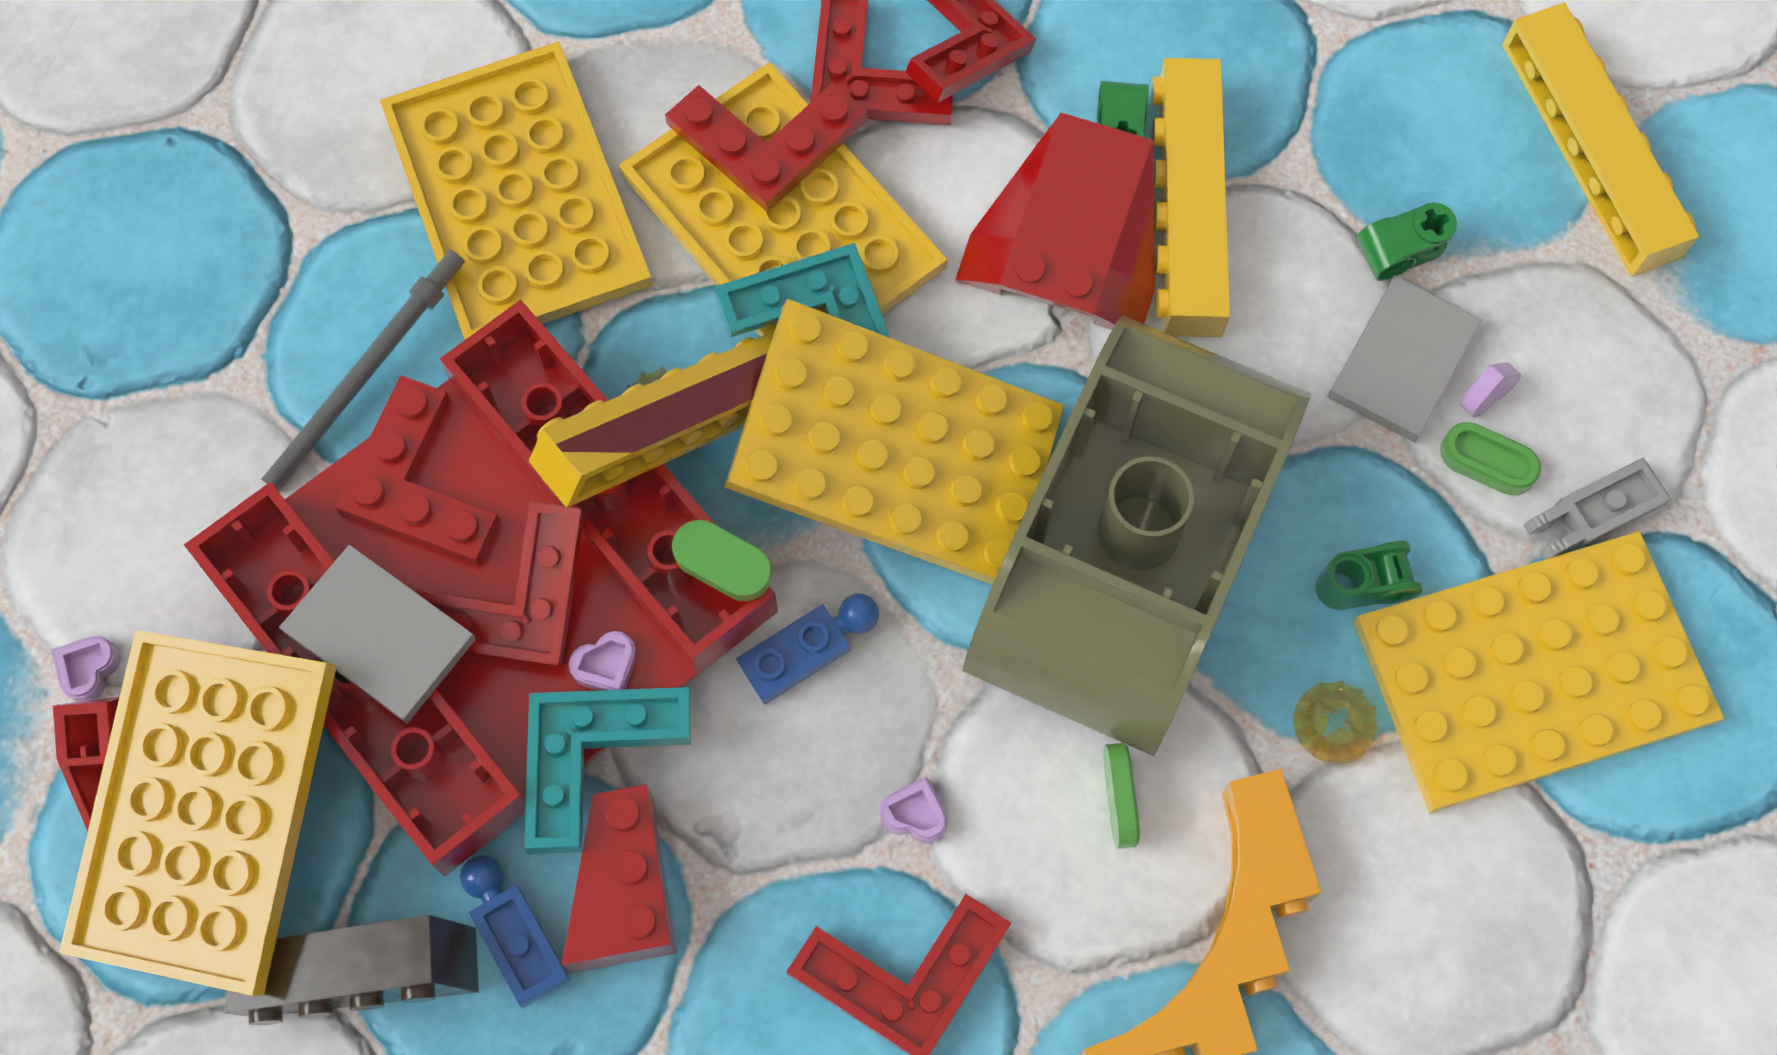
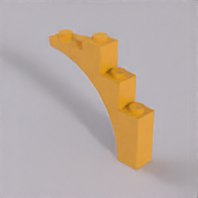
M1282 769L1230 781L1222 792L1230 829L1231 876L1222 919L1208 953L1190 980L1158 1013L1125 1034L1085 1048L1080 1055H1186L1184 1049L1187 1048L1191 1049L1192 1055H1250L1258 1050L1239 988L1244 987L1246 996L1278 988L1276 978H1280L1289 972L1290 969L1272 911H1276L1278 919L1302 914L1310 910L1307 902H1311L1322 893Z

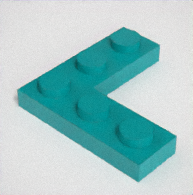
M855 243L730 281L714 288V294L730 338L777 323L782 307L787 299L816 310L824 308L826 314L890 338Z
M689 687L529 693L524 849L527 855L582 852L584 749L691 745V693Z

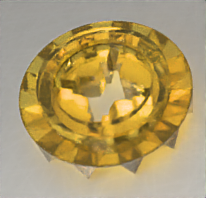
M1342 680L1335 683L1320 682L1304 693L1296 705L1293 719L1296 736L1305 750L1319 760L1335 764L1351 762L1361 757L1374 741L1379 729L1375 717L1376 706L1371 705L1364 697L1362 689H1354L1345 685ZM1344 707H1347L1349 709L1346 713L1348 716L1345 718L1344 723L1350 728L1349 731L1338 728L1335 732H1331L1325 737L1323 733L1327 729L1326 725L1329 722V718L1324 712L1327 710L1329 713L1335 714L1339 709L1342 710Z

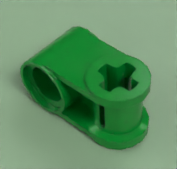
M1101 81L1097 105V123L1144 137L1149 85Z
M1427 203L1397 216L1386 217L1369 224L1356 235V240L1376 280L1385 281L1393 278L1394 275L1398 276L1409 269L1441 257L1447 247V242L1456 231L1457 220L1453 211L1444 204Z
M1393 541L1371 548L1339 553L1325 567L1316 582V593L1320 601L1334 610L1403 602L1418 596L1423 590L1421 583L1414 581L1407 556L1411 548L1407 541ZM1335 573L1347 575L1352 580L1354 589H1347L1341 586L1335 578Z

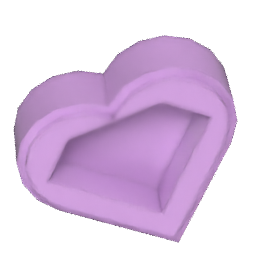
M1508 362L1489 365L1461 399V406L1473 417L1481 415L1494 402L1503 398L1514 388L1520 380L1521 374Z
M612 631L604 634L596 645L586 644L577 648L570 657V672L576 682L586 688L597 691L626 690L636 663L637 651L633 640L627 634Z
M102 636L88 637L51 650L59 685L63 693L76 702L97 699L104 691L106 677L114 673L121 661L118 647Z
M927 776L891 793L883 800L880 806L881 823L892 834L904 835L909 833L917 842L931 844L940 840L946 832L948 820L946 812Z

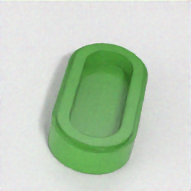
M1462 422L1454 425L1447 432L1440 445L1441 457L1451 470L1507 495H1520L1527 492L1540 476L1541 464L1538 456L1532 449L1476 423Z
M704 520L691 521L681 526L674 535L672 550L678 566L686 573L727 596L739 601H751L762 596L770 586L772 573L767 556L760 549L715 524Z
M1124 743L1105 744L1104 772L1114 844L1116 849L1136 848L1140 840V828L1129 749Z

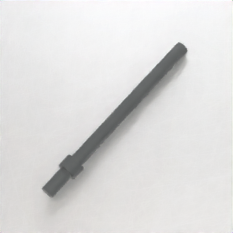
M449 249L426 278L421 276L409 290L412 296L261 480L267 484L271 481L277 490L281 488L427 308L433 310L445 295L442 292L443 288L465 263L461 256Z

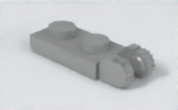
M1643 457L1561 498L1554 507L1527 521L1524 524V528L1529 535L1538 534L1563 518L1572 533L1561 539H1555L1546 545L1541 554L1544 559L1568 553L1579 545L1583 548L1665 506L1672 499Z

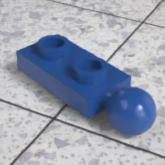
M855 593L843 600L839 607V614L832 618L822 604L735 659L763 704L766 705L852 651L843 635L848 632L864 634L871 631L879 620L878 605L872 597L862 593Z
M486 855L472 857L461 869L460 883L467 894L474 898L482 899L483 904L469 911V914L521 1008H525L571 979L565 968L561 965L560 959L520 887L515 884L502 892L500 887L503 882V870L498 861Z

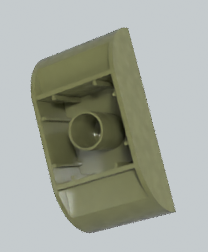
M1122 315L1112 329L1092 368L1013 537L980 615L962 671L1149 755L1155 756L1210 637L1297 433L1311 393Z

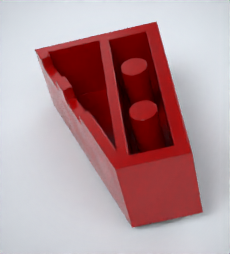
M647 784L593 794L561 963L570 974L677 954L654 801Z

